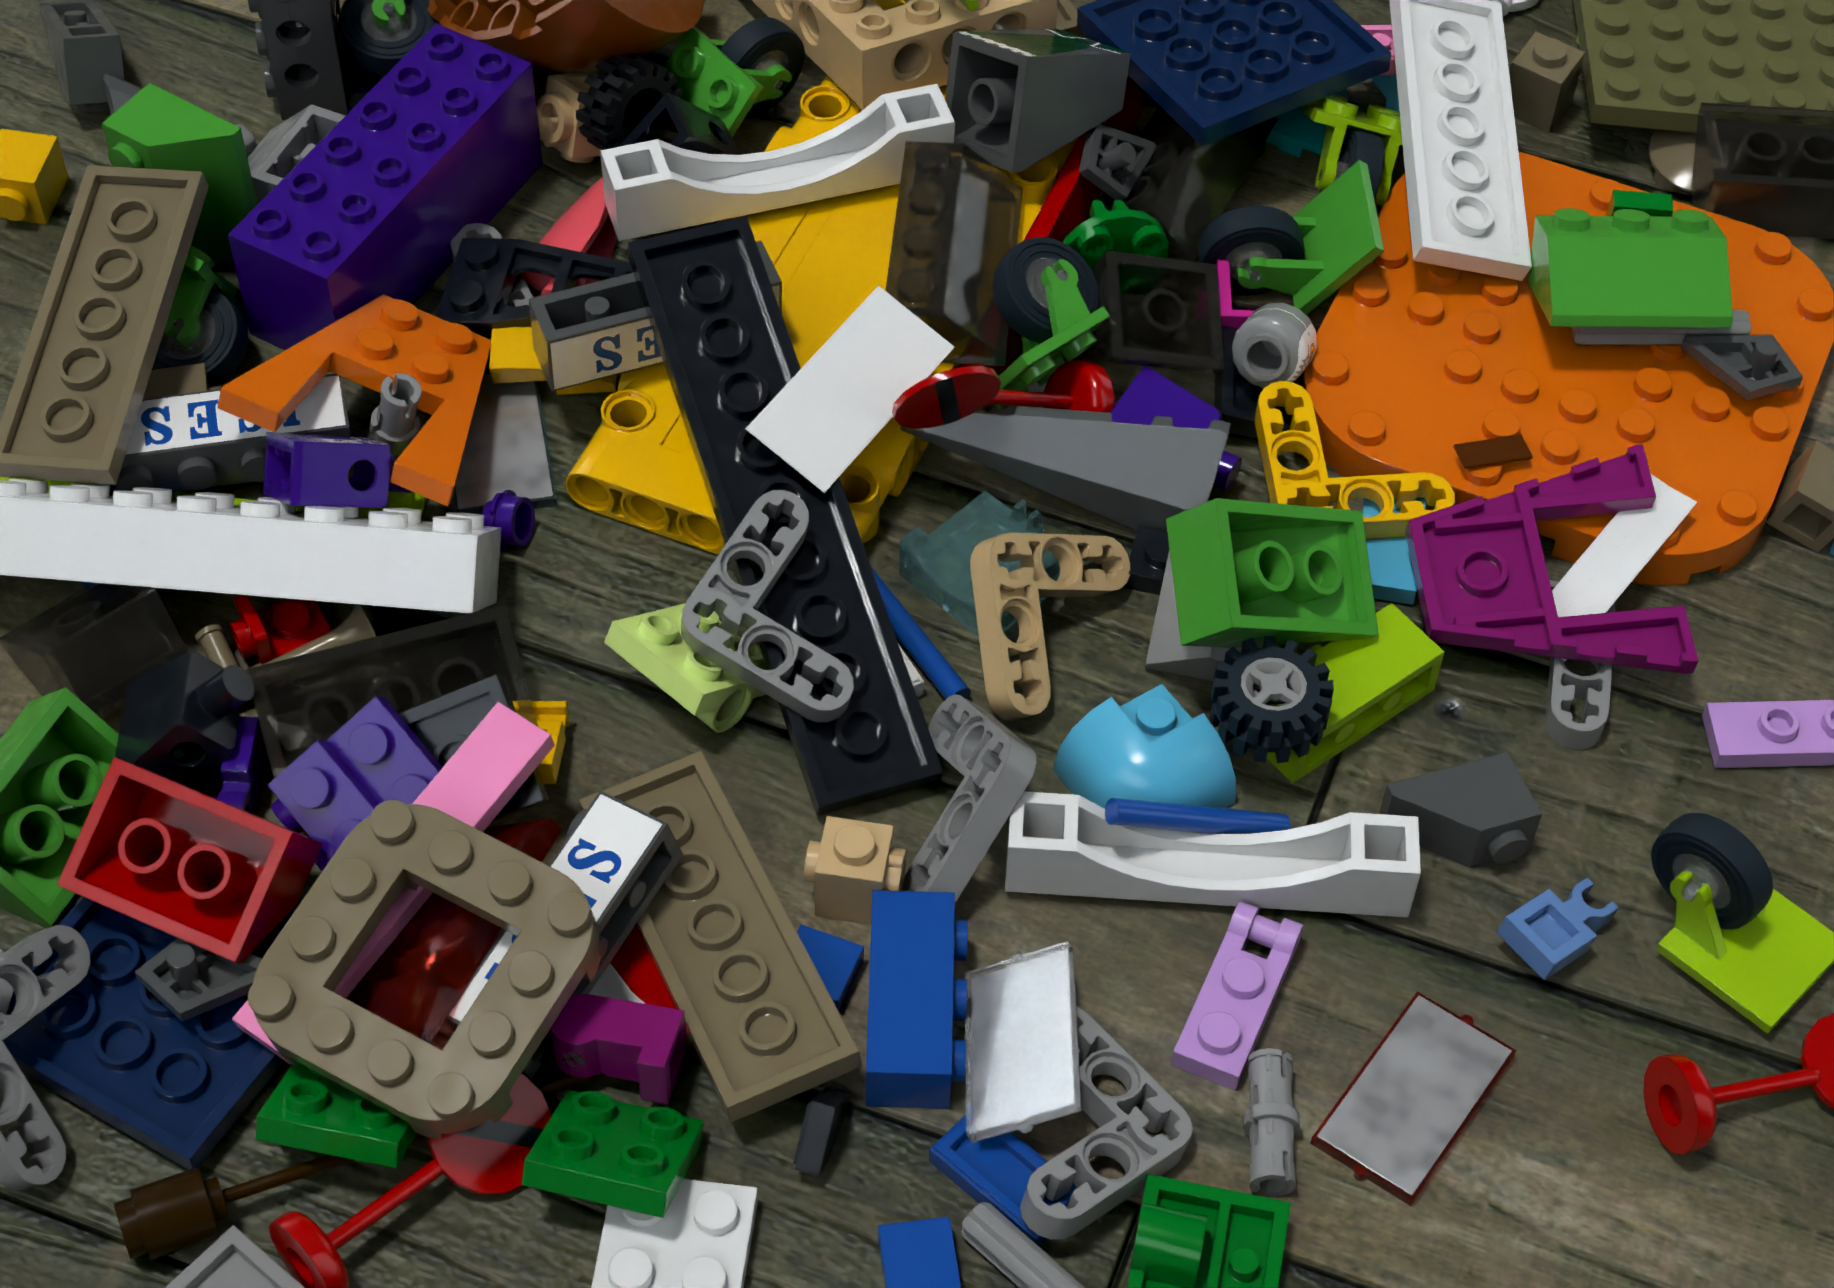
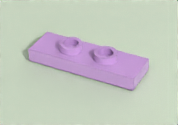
M1834 700L1707 703L1702 719L1715 768L1834 765Z

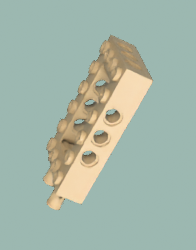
M752 0L768 17L775 18L791 28L801 39L805 54L862 110L882 94L938 84L939 87L947 85L953 32L1056 29L1057 0H977L979 7L971 12L959 0H910L905 5L885 11L873 0Z

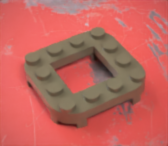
M387 800L376 806L371 815L360 822L348 834L267 950L255 972L252 986L248 992V1003L266 1036L288 1062L294 1066L301 1063L407 1121L414 1132L429 1138L440 1139L441 1134L466 1131L484 1123L488 1119L495 1124L514 1104L509 1095L511 1088L582 978L591 983L597 973L601 960L598 952V926L585 894L572 879L560 871L436 808L418 804H405L399 800ZM420 885L517 936L443 1050L333 992L405 886L416 891Z

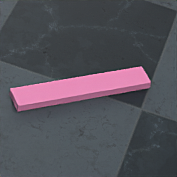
M497 702L412 804L436 808L484 832L555 746L553 739L543 729L500 702ZM420 885L416 891L405 886L333 992L347 998L433 892ZM247 1000L232 1018L236 1026L291 1065L266 1036Z

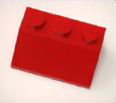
M114 757L57 885L241 964L296 906L323 843L150 770Z

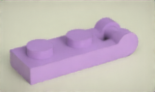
M1239 901L1235 908L1226 935L1174 1048L1171 1066L1235 1091L1246 1069L1248 1056L1255 1048L1297 950L1304 929L1303 924L1284 918L1282 923H1278L1258 915V907ZM1250 940L1271 948L1268 958L1264 959L1244 951L1248 941Z

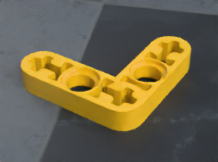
M1287 381L1271 383L1263 388L1260 393L1255 412V426L1270 503L1333 508V506L1328 505L1329 502H1335V509L1351 510L1348 502L1356 498H1367L1379 506L1381 513L1373 517H1363L1366 539L1406 537L1409 520L1454 505L1455 493L1451 484L1443 477L1434 473L1417 472L1328 478L1313 401L1309 393L1302 386ZM1277 406L1285 407L1287 414L1293 415L1288 431L1282 432L1284 422L1281 411L1275 409ZM1285 452H1297L1308 460L1310 466L1303 470H1290L1279 463L1277 456ZM1418 497L1425 498L1427 505L1434 507V510H1425L1422 502L1415 501V499ZM1394 498L1396 499L1395 509H1400L1399 513L1393 512Z

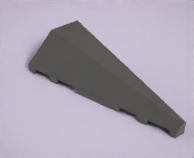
M1017 406L1013 415L980 413L977 410L966 417L948 424L920 429L901 426L900 430L1134 530H1137L1138 526L1167 532V518L1208 502L1229 435L1230 423L1212 420L1208 429L1174 427L1172 417L1155 416L1151 425L1117 423L1112 421V413Z

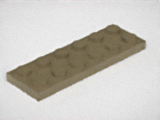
M87 165L0 421V477L116 485L209 188L203 172Z
M698 751L602 790L668 823L683 853L637 922L636 927L675 1008L685 1011L686 1031L730 1122L737 1121L862 1067L860 1052L703 752ZM599 792L579 799L581 810L588 809Z

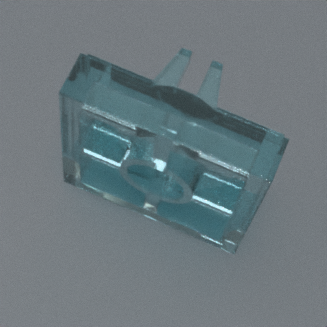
M985 490L929 535L917 526L900 539L899 575L979 637L970 570V556L973 549L981 541L1004 533L1044 534L1041 513L1035 510L1026 519L1027 502L1023 499L1011 510ZM1045 550L1043 555L1044 569L1050 578L1057 581L1060 575L1058 560L1054 554ZM998 560L999 567L1007 568L1008 572L1020 568V560L1014 562H1001ZM1039 596L1040 603L1047 597ZM1004 611L1002 615L1001 625L1003 632L1007 631L1017 622L1008 611Z

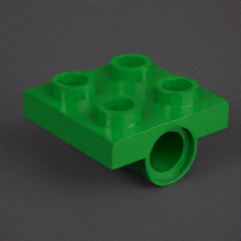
M298 1063L297 1066L292 1064L257 1114L256 1140L392 1168H397L417 1135L407 1121L301 1063Z
M568 1090L524 1160L522 1185L664 1218L701 1147L704 1121L682 1116L678 1111L667 1107L646 1108L615 1101L609 1095L597 1091L576 1092Z
M1147 1174L1127 1288H1278L1291 1202Z

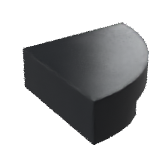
M826 1087L808 1102L793 1164H796L795 1170L819 1176L822 1173L839 1134L850 1093Z

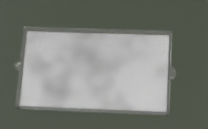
M1069 941L1027 954L1016 951L1011 954L1008 960L966 972V1131L971 1142L975 1143L1016 1130L1028 1133L1032 1130L1033 1125L1080 1112L1081 1097L1074 949Z

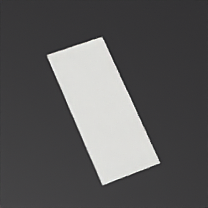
M878 286L745 429L825 493L893 417V404L900 395L913 385L928 378L953 350L954 346Z

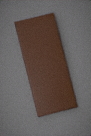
M1522 435L1460 443L1453 446L1464 469L1533 458Z

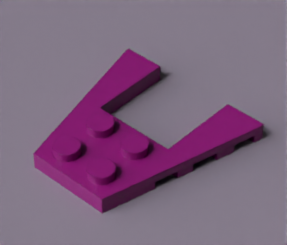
M1643 444L1629 447L1625 455L1601 463L1598 458L1574 465L1571 467L1570 473L1541 483L1535 478L1514 486L1513 492L1486 501L1481 496L1409 520L1406 538L1427 636L1435 643L1683 674L1694 673L1699 660L1684 605L1558 617L1536 521L1613 514L1621 511L1652 508L1656 499V493Z

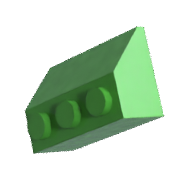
M148 83L101 123L109 150L108 158L113 167L203 172L209 188L191 245L204 252L215 262L212 269L235 266L228 234L257 206L242 130L240 127Z
M1566 208L1555 211L1554 215H1535L1531 248L1532 268L1528 273V284L1550 326L1732 327L1733 310L1727 238L1714 219L1706 213L1696 210H1678L1673 213L1672 217L1650 216L1640 210L1621 209L1615 211L1613 216H1590L1589 213L1583 210Z
M66 687L31 700L0 739V909L44 928L53 925L75 895L74 892L58 886L57 883L111 762L115 757L119 736L113 728Z

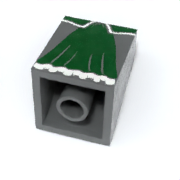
M1058 29L953 32L945 101L955 121L954 150L1010 172H1022L1123 110L1131 53Z

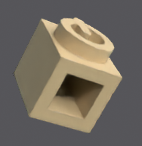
M595 71L548 75L546 94L542 95L537 102L540 139L543 140L546 147H554L561 152L562 158L571 162L589 163L594 160V157L601 156V149L587 142L588 138L581 135L579 127L584 123L576 120V110L585 108L584 104L577 101L579 91L588 93L590 85L584 83V80L588 74L597 77L599 74Z
M831 816L826 817L821 842L810 840L804 866V881L815 882V916L871 924L872 890L902 891L907 864V849L893 847V825Z

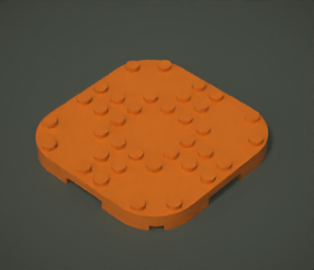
M1519 152L1530 254L1535 215H1554V212L1559 209L1570 208L1583 210L1589 213L1590 216H1606L1613 190L1647 192L1611 179ZM1403 174L1391 189L1386 202H1384L1378 214L1384 252L1340 287L1316 333L1317 348L1313 360L1303 372L1302 387L1309 393L1313 401L1325 463L1342 477L1417 472L1434 473L1443 477L1451 484L1455 493L1454 505L1481 496L1486 501L1513 492L1514 486L1535 478L1541 483L1570 473L1571 467L1595 458H1598L1601 463L1625 455L1629 447L1643 444L1650 473L1673 489L1697 501V504L1632 582L1656 586L1688 584L1691 574L1714 568L1718 574H1721L1731 569L1757 543L1834 342V292L1816 264L1802 251L1792 245L1791 241L1783 234L1768 232L1753 225L1672 200L1673 213L1678 210H1696L1706 213L1714 219L1727 238L1732 309H1743L1749 313L1751 322V333L1749 335H1773L1803 376L1800 386L1747 401L1681 349L1682 345H1578L1574 343L1571 327L1550 326L1528 284V273L1522 281L1413 261L1406 177ZM1522 435L1533 458L1464 469L1453 446L1460 443ZM1426 503L1425 510H1434V507L1428 506ZM1617 513L1536 521L1540 535L1555 540L1551 556L1575 564Z

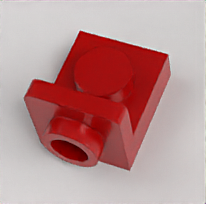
M247 595L233 597L239 620L229 625L236 646L243 659L254 656L258 664H264L331 631L316 601L287 599L255 611Z

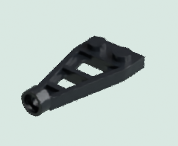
M462 238L435 316L450 323L461 324L470 329L471 332L491 339L492 329L531 327L529 305L517 307L507 305L516 276L519 273L534 272L555 278L551 293L574 288L579 278L602 281L633 273L630 262L521 239Z

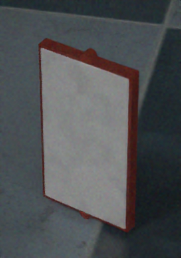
M1417 991L1314 1133L1310 1144L1354 1171L1353 1176L1357 1181L1368 1179L1404 1203L1412 1206L1511 1063L1517 1050L1473 1025L1474 1021L1471 1016L1462 1015L1460 1017Z

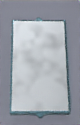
M485 368L453 490L456 513L482 515L486 503L492 501L497 493H503L505 490H512L517 496L529 498L534 509L557 506L537 381L494 384L490 370Z

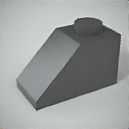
M1508 751L1387 784L1379 814L1417 816L1419 823V846L1469 868L1492 861L1497 864L1509 863L1530 851L1542 816Z

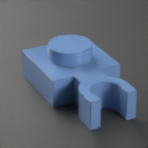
M1587 877L1573 887L1565 902L1559 899L1550 889L1546 890L1507 915L1496 933L1545 981L1588 952L1597 938L1595 932L1611 922L1619 907L1613 901L1602 909H1595L1587 905L1584 900L1594 885Z

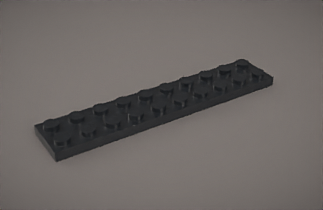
M747 216L628 242L627 256L725 545L755 501L767 492L786 490L794 493L804 501L809 511V524L802 545L757 611L839 659L849 668L853 676L854 689L848 707L839 718L830 722L809 720L778 702L816 816L940 782L944 772L840 478L838 477L825 493L822 492L745 429L801 369ZM781 513L776 519L769 518L767 532L761 543L770 550L771 540L781 527L789 528L791 517ZM740 558L731 563L737 582L742 586L754 585L763 578V571L760 565L751 559ZM769 641L758 642L767 670L778 668L785 662V655L777 644ZM796 660L792 674L785 683L791 686L794 684L796 674L801 675L803 661ZM824 678L820 684L811 682L813 685L811 696L814 699L821 701L826 694L834 696L832 692L835 683L832 680Z

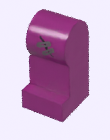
M576 994L569 998L550 1028L554 1058L557 1066L565 1074L573 1077L588 1078L602 1073L610 1077L639 1082L641 1100L669 1104L688 1050L684 1010L592 994Z

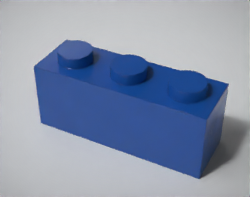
M872 890L865 1107L950 1109L951 1082H965L966 1040L952 1039L953 1021H966L967 979H953L954 961H967L968 920L954 919L955 893Z

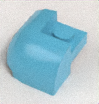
M1163 684L1122 706H1119L1110 697L1092 709L1071 729L1060 745L1054 761L1053 771L1073 795H1080L1104 809L1110 798L1227 808L1233 805L1236 800L1235 773L1230 756L1218 732L1204 713L1192 718Z

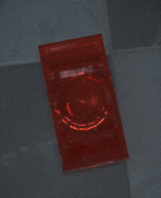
M552 818L488 827L484 830V833L542 862L562 828ZM432 893L346 999L431 1044L501 928Z

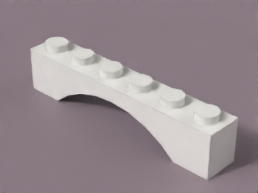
M938 84L882 94L860 113L834 129L802 143L773 151L743 155L707 154L682 149L659 139L600 150L604 202L618 241L949 174L953 173L955 121Z
M1024 791L1009 816L1005 891L1237 906L1239 901L1258 908L1409 917L1421 875L1418 817L1349 812L1320 823L1282 831L1252 834H1209L1109 825L1105 819V809L1080 795Z

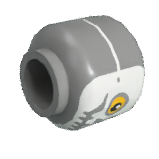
M1268 303L1255 309L1236 331L1232 343L1233 362L1239 373L1247 381L1261 388L1279 381L1294 382L1313 360L1317 348L1316 330L1310 318L1299 308L1286 303Z

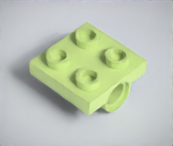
M686 603L612 621L604 643L716 733L732 728L744 716L753 698L766 695L698 654L685 643L681 635V618ZM715 611L708 618L699 615L701 618L699 629L708 633L714 626L723 629L721 627L722 622L719 621V616ZM732 636L730 650L734 652L738 650L741 640L740 636ZM754 644L749 649L748 656L756 667L767 670L760 647Z

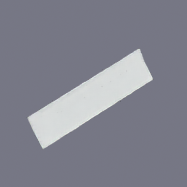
M1651 474L1656 493L1653 507L1618 512L1552 590L1558 617L1606 613L1693 509L1697 501L1673 489Z

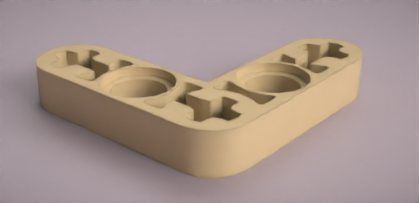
M1009 532L981 541L974 547L970 556V570L985 690L989 705L995 714L1004 720L1015 721L1039 714L1047 707L1051 696V685L1039 596L1096 597L1121 589L1127 583L1130 576V561L1126 550L1116 539L1098 535ZM1045 550L1054 554L1058 560L1060 575L1057 581L1050 578L1044 569L1043 555ZM1093 559L1094 563L1102 564L1103 570L1088 569L1083 571V562ZM998 560L1001 562L1020 560V568L1008 572L1007 568L999 567ZM1004 611L1012 614L1018 623L1019 637L1016 643L1009 640L1003 632L1001 621ZM1019 655L1020 660L1009 661V657ZM1013 685L1022 687L1023 695L1015 693Z

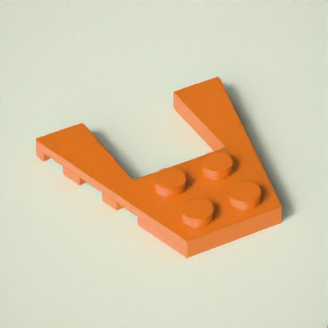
M383 294L225 384L220 390L217 408L275 433L328 371L379 393L381 392L382 382L386 377H391L393 389L395 374H408L420 383L422 389L418 409L432 416L394 462L390 482L448 507L451 502L482 383L491 340L471 332L470 329L461 324L450 323L417 309L407 301L393 299Z

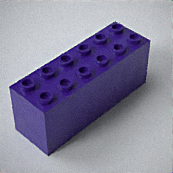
M436 24L228 234L250 335L283 350H287L383 294L414 305L452 264L450 241L467 224H488L543 164L532 63Z

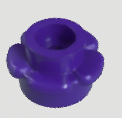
M505 490L503 493H497L492 501L486 503L482 515H484V526L501 527V551H507L510 545L525 546L530 541L535 527V511L529 498L517 496L512 490Z

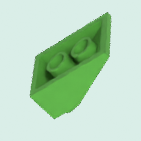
M1215 498L1166 519L1181 645L1232 648L1234 646L1238 648L1242 647L1243 641L1251 638L1254 639L1257 646H1263L1264 636L1276 637V645L1286 644L1287 639L1298 643L1369 639L1379 636L1362 511Z

